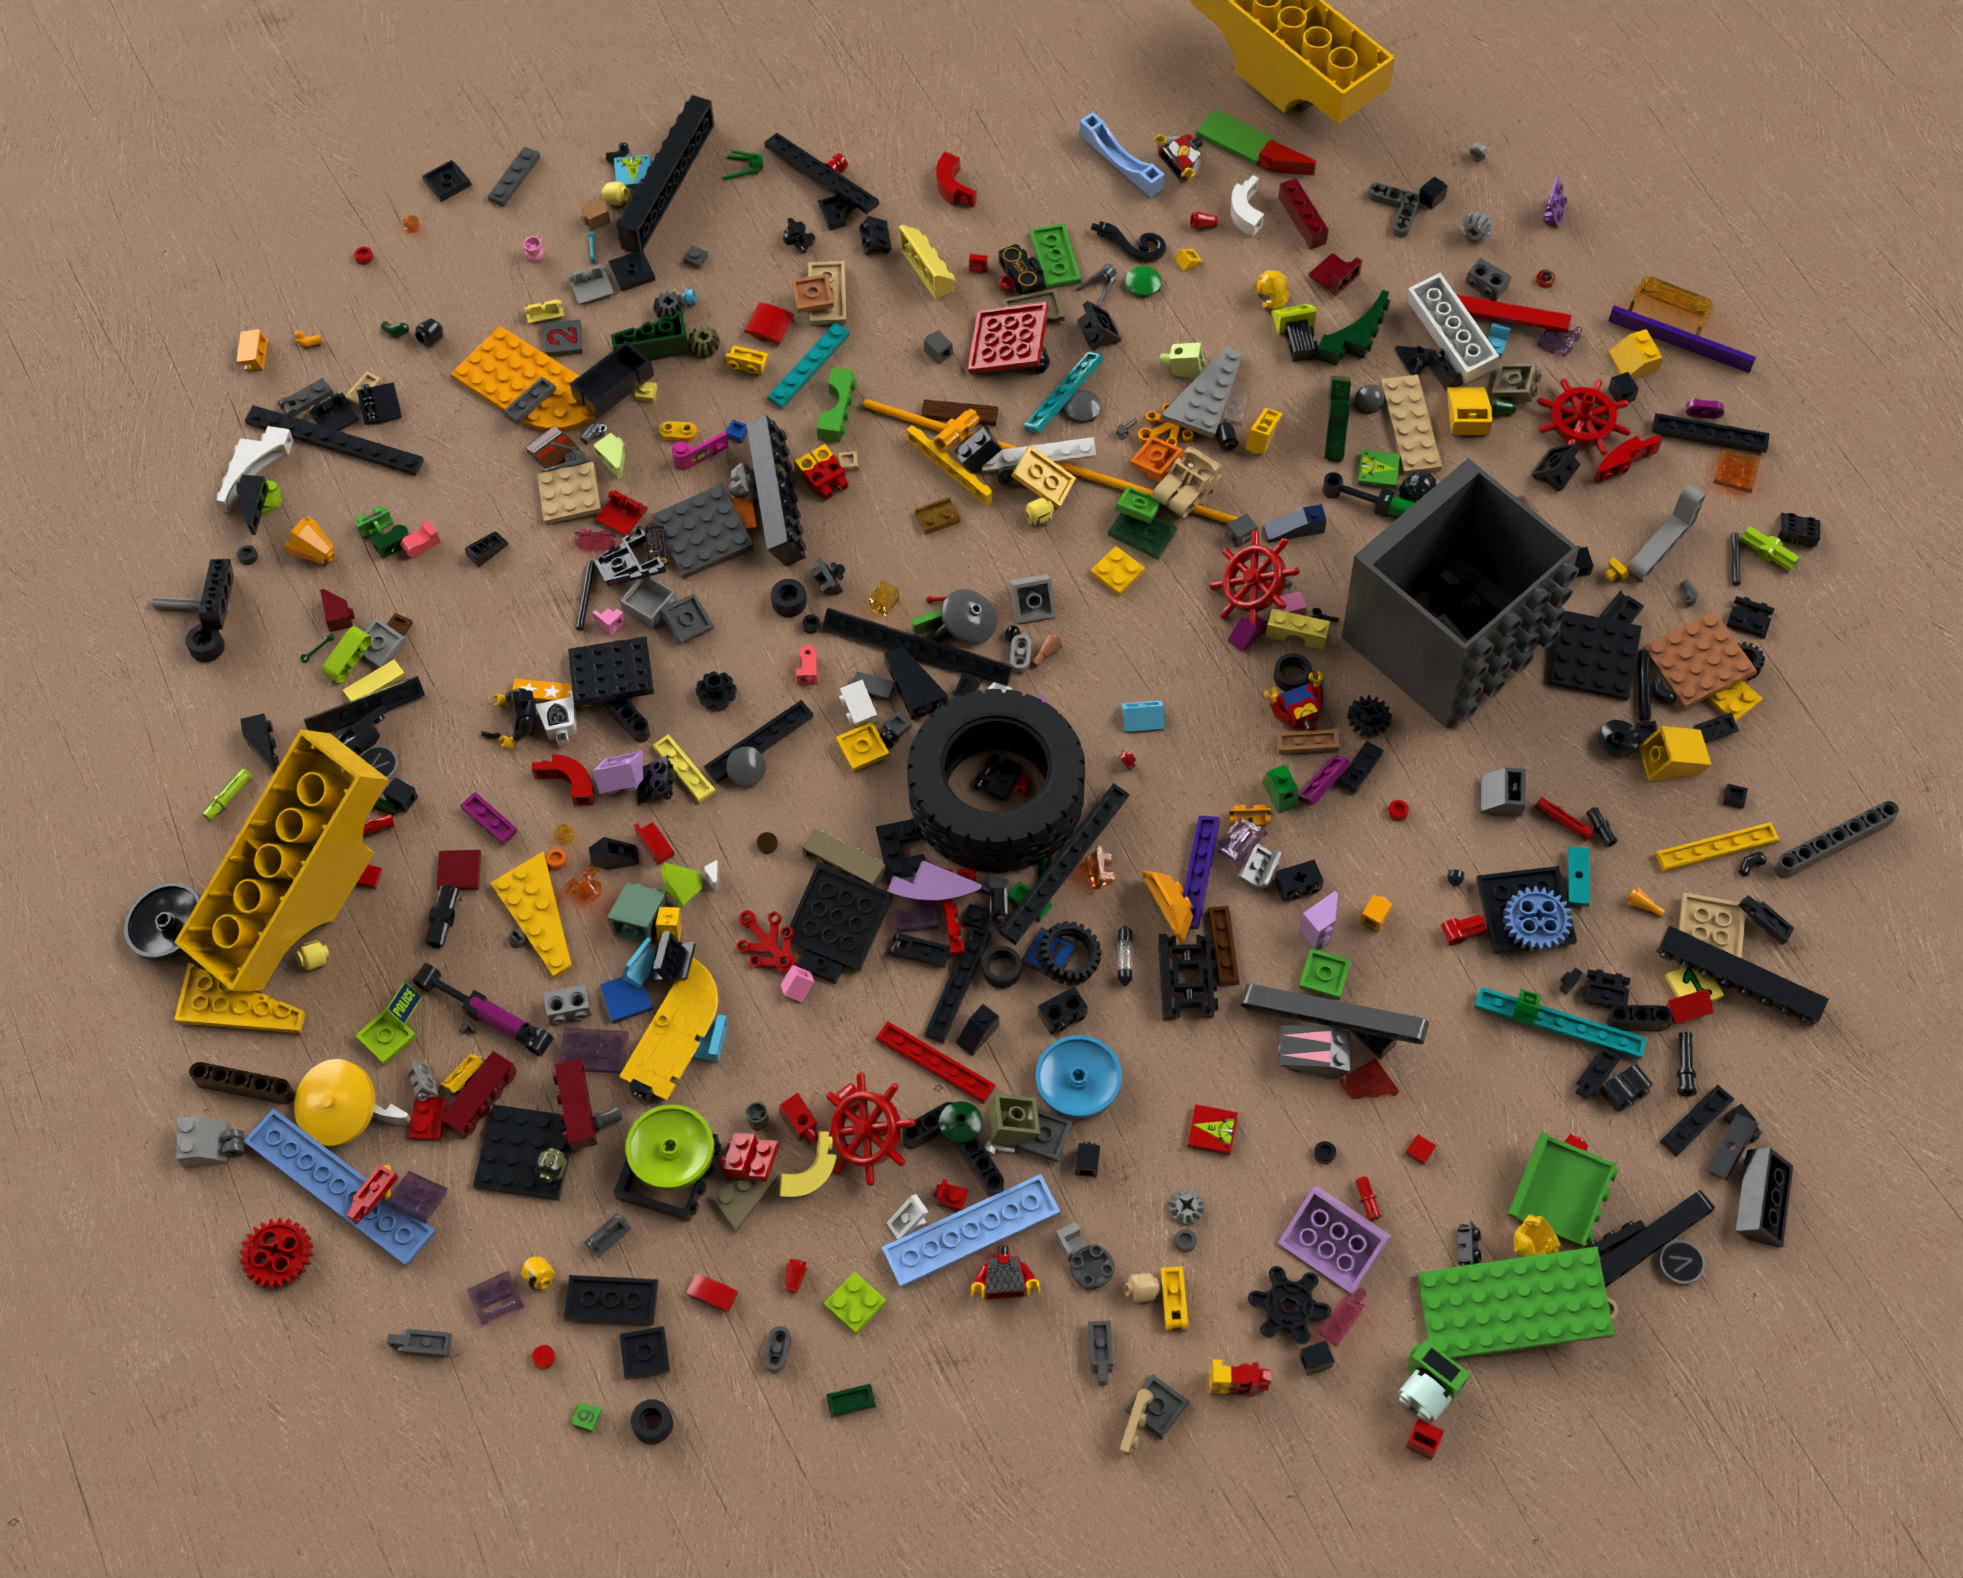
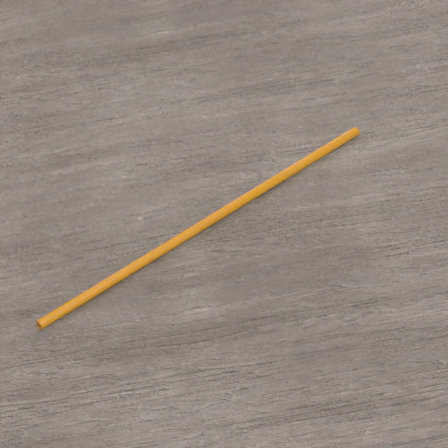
M865 399L863 403V408L938 432H942L946 425L869 399ZM969 432L966 439L969 438L973 433ZM997 441L1001 446L1002 450L1018 448L1016 446L1001 441ZM1056 463L1072 475L1125 491L1127 487L1152 495L1154 491L1070 463ZM1198 504L1191 511V513L1226 524L1239 518Z

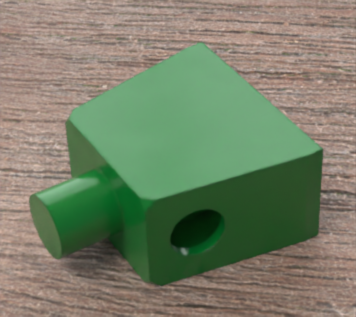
M1282 765L1267 771L1262 783L1278 814L1296 808L1298 788L1287 766Z

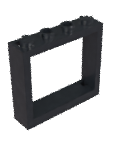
M712 1133L714 1139L712 1162L715 1155H719L722 1146L718 1135ZM627 1159L613 1192L617 1200L690 1221L692 1215L697 1214L699 1208L698 1199L700 1195L703 1196L707 1186L705 1181L707 1175L710 1176L712 1174L714 1163L711 1162L704 1175L695 1182L685 1209L628 1192L635 1175Z

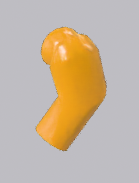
M302 330L294 334L296 337L295 341L302 346L311 347L322 344L320 334L308 337L304 335Z

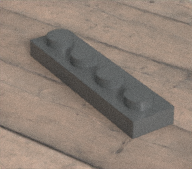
M524 146L490 192L488 200L505 207L540 159V152Z

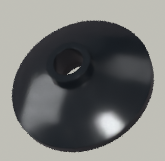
M1612 720L1601 727L1598 740L1601 747L1609 754L1626 756L1633 753L1638 747L1639 734L1630 723L1622 720Z

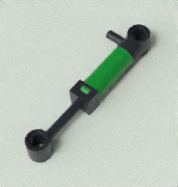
M1329 472L1324 477L1322 492L1325 497L1337 498L1342 492L1375 503L1374 513L1386 518L1388 514L1400 517L1415 504L1414 502L1394 496V491L1382 488L1378 497L1343 485V477L1337 472Z

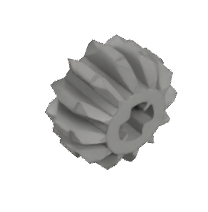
M1471 211L1462 220L1461 230L1464 231L1463 235L1468 236V240L1473 239L1474 242L1478 240L1482 242L1491 234L1493 226L1490 222L1491 218H1487L1485 214H1480L1479 211L1476 213Z

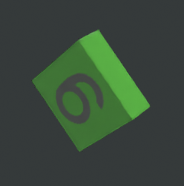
M579 1402L571 1424L572 1426L594 1432L602 1410Z

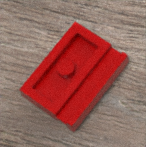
M415 1097L408 1136L410 1140L441 1141L443 1124L440 1118L446 1111V1098L427 1097L425 1101H420Z

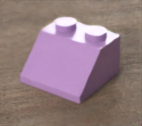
M642 751L605 758L593 770L599 793L607 792L610 795L617 793L620 789H626V791L636 789L643 780Z
M1336 891L1302 915L1299 932L1314 949L1319 946L1324 947L1331 941L1336 919L1338 899Z

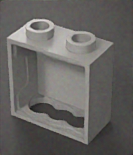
M650 576L638 579L620 600L623 612L652 629L664 620L660 610L677 602L674 590ZM641 582H643L642 586L636 591V593L630 598V600L626 602L628 597L631 596L634 590L639 587Z

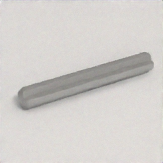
M153 597L152 606L155 609L199 611L201 600L165 597ZM228 603L227 613L229 612V608H230L229 603Z

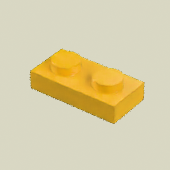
M470 1053L440 1085L452 1093L460 1091L465 1086L468 1078L473 1076L484 1062L479 1056Z

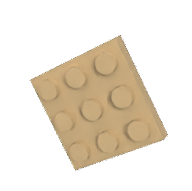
M593 462L537 474L545 525L602 513L596 470Z
M1683 892L1678 930L1742 958L1746 913L1738 906L1740 902Z

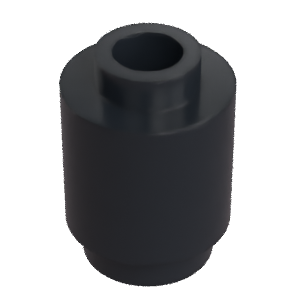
M1229 422L1220 423L1216 430L1220 448L1225 451H1231L1238 445L1235 429Z

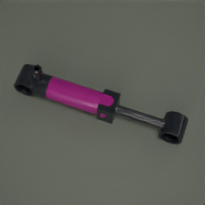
M424 963L412 979V982L425 992H430L432 988L436 987L464 1003L462 1008L465 1015L477 1022L480 1020L521 1043L537 1056L541 1057L554 1040V1037L543 1028L534 1027L488 1001L487 997L478 991L473 990L468 997L440 981L439 978L442 974L428 963Z

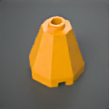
M307 517V520L302 519L290 532L291 541L286 540L285 551L292 556L320 564L331 562L336 554L334 552V545L311 517Z

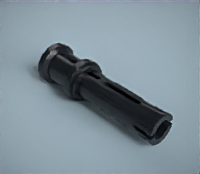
M1685 1031L1684 1036L1683 1032L1678 1034L1680 1069L1676 1073L1677 1078H1679L1677 1094L1691 1097L1697 1094L1694 1083L1697 1074L1693 1069V1034Z

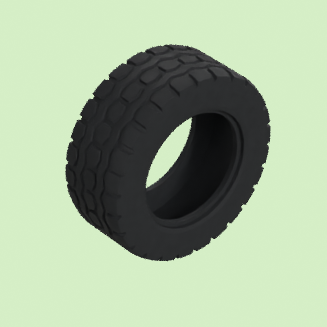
M986 689L985 693L978 690L966 693L964 698L958 696L948 701L946 706L942 705L931 714L930 718H927L911 744L907 760L909 804L914 822L924 839L931 846H934L937 852L947 859L950 858L952 862L960 866L967 867L969 865L970 869L983 872L991 869V872L996 873L1007 872V869L1010 868L1012 871L1027 868L1028 864H1037L1044 858H1047L1048 854L1051 855L1056 852L1071 836L1080 819L1085 787V757L1080 740L1069 722L1055 708L1046 702L1042 704L1041 699L1029 694L1022 696V692L1008 689L1005 692H1002V689ZM988 750H1005L1017 753L1030 760L1041 772L1045 783L1039 793L1023 806L1009 811L989 812L976 809L959 799L950 788L948 780L954 769L968 757Z

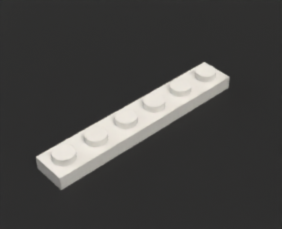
M1094 437L1032 446L1055 463L1096 458ZM1028 446L1001 450L982 466L983 473L995 472L1004 466L1018 465Z

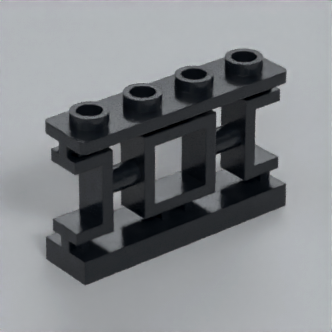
M1205 933V936L1196 935V944L1176 945L1175 935L1167 937V934H1159L1158 953L1163 1020H1171L1172 1016L1180 1018V1008L1198 1007L1201 1009V1017L1209 1015V1018H1214L1215 1011H1218V998H1214V991H1217V980L1213 979L1212 976L1216 966L1215 959H1211V953H1214V940H1210L1209 933ZM1201 945H1204L1206 968H1203L1202 960H1191V954L1201 953ZM1168 946H1171V954H1183V960H1173L1172 969L1169 968ZM1178 969H1198L1199 983H1179ZM1204 983H1207L1208 1007H1206L1205 998L1194 999V992H1204ZM1171 984L1174 985V993L1185 992V999H1175V1008H1172Z

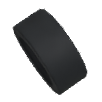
M1291 653L1283 655L1275 664L1273 675L1275 684L1285 692L1309 684V674L1312 672L1311 663L1300 654ZM1289 665L1298 666L1305 674L1301 680L1291 681L1282 676L1281 669Z
M993 947L983 957V977L988 984L994 987H1011L1021 977V957L1010 947ZM1000 957L1008 958L1014 963V971L1009 976H995L989 968L991 961Z

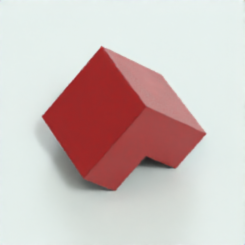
M1418 1418L1405 1447L1432 1460L1445 1431Z

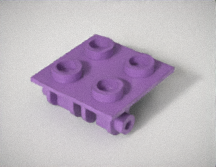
M1556 176L1543 220L1545 224L1555 223L1556 227L1559 228L1560 221L1564 217V207L1567 206V196H1564L1563 184L1560 183L1559 177Z

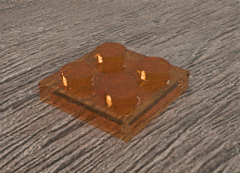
M1722 449L1713 483L1751 493L1760 459Z

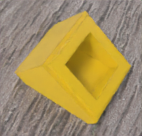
M1180 249L1175 257L1176 263L1183 271H1187L1203 262L1194 249Z

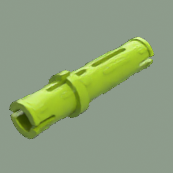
M241 769L224 790L212 799L213 802L202 813L203 817L209 822H213L216 816L228 807L230 800L241 790L245 783L251 779L250 773Z

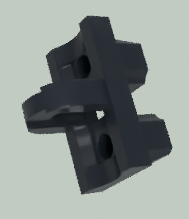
M789 218L787 220L788 226L784 231L783 241L786 245L794 244L801 253H806L808 246L814 244L815 236L813 233H805L806 227L802 221L796 222L793 218Z

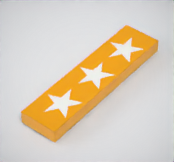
M515 679L512 689L524 688L531 690L536 702H550L573 697L572 684Z

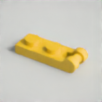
M1183 1267L1160 1268L1165 1330L1172 1331L1173 1328L1188 1330ZM1172 1313H1180V1319H1172Z

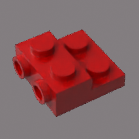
M734 1133L733 1139H728L727 1156H723L720 1161V1167L726 1178L767 1182L779 1149L778 1141L758 1140L755 1134Z

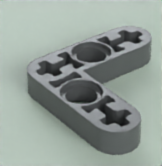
M1381 183L1371 184L1368 191V197L1371 200L1399 208L1393 225V234L1397 237L1407 236L1419 206V195ZM1394 194L1397 195L1399 198L1392 199L1389 196ZM1410 200H1412L1411 206H1408ZM1407 212V213H1409L1411 216H1410V217H1404V216H1402V213ZM1401 223H1403L1404 227L1402 229H1399Z

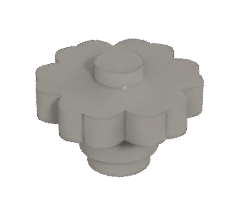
M740 463L731 471L732 481L728 486L729 492L735 498L745 496L748 500L755 501L758 499L754 469H750L747 464Z

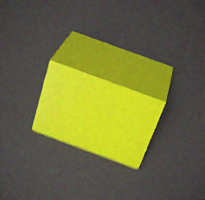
M1301 304L1271 310L1278 334L1285 333L1286 322L1301 321L1302 319H1307L1309 326L1314 328L1317 313L1316 307L1309 304Z

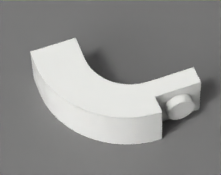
M1254 175L1249 180H1246L1243 185L1238 183L1235 185L1230 206L1231 217L1235 225L1251 237H1254L1263 226L1264 214L1252 208L1248 203L1258 190L1259 178Z

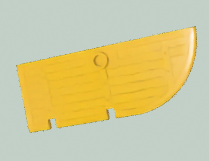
M695 958L692 959L687 980L675 981L619 1075V1078L629 1083L634 1078L652 1087L654 1095L665 1101L669 1099L676 1087L674 1083L670 1082L672 1077L680 1080L701 1044L695 1040L696 1036L705 1037L717 1013L718 991L715 981L707 968Z

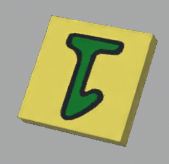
M1680 968L1665 975L1676 998L1704 989H1708L1712 1002L1722 999L1724 996L1714 978H1704L1694 969Z

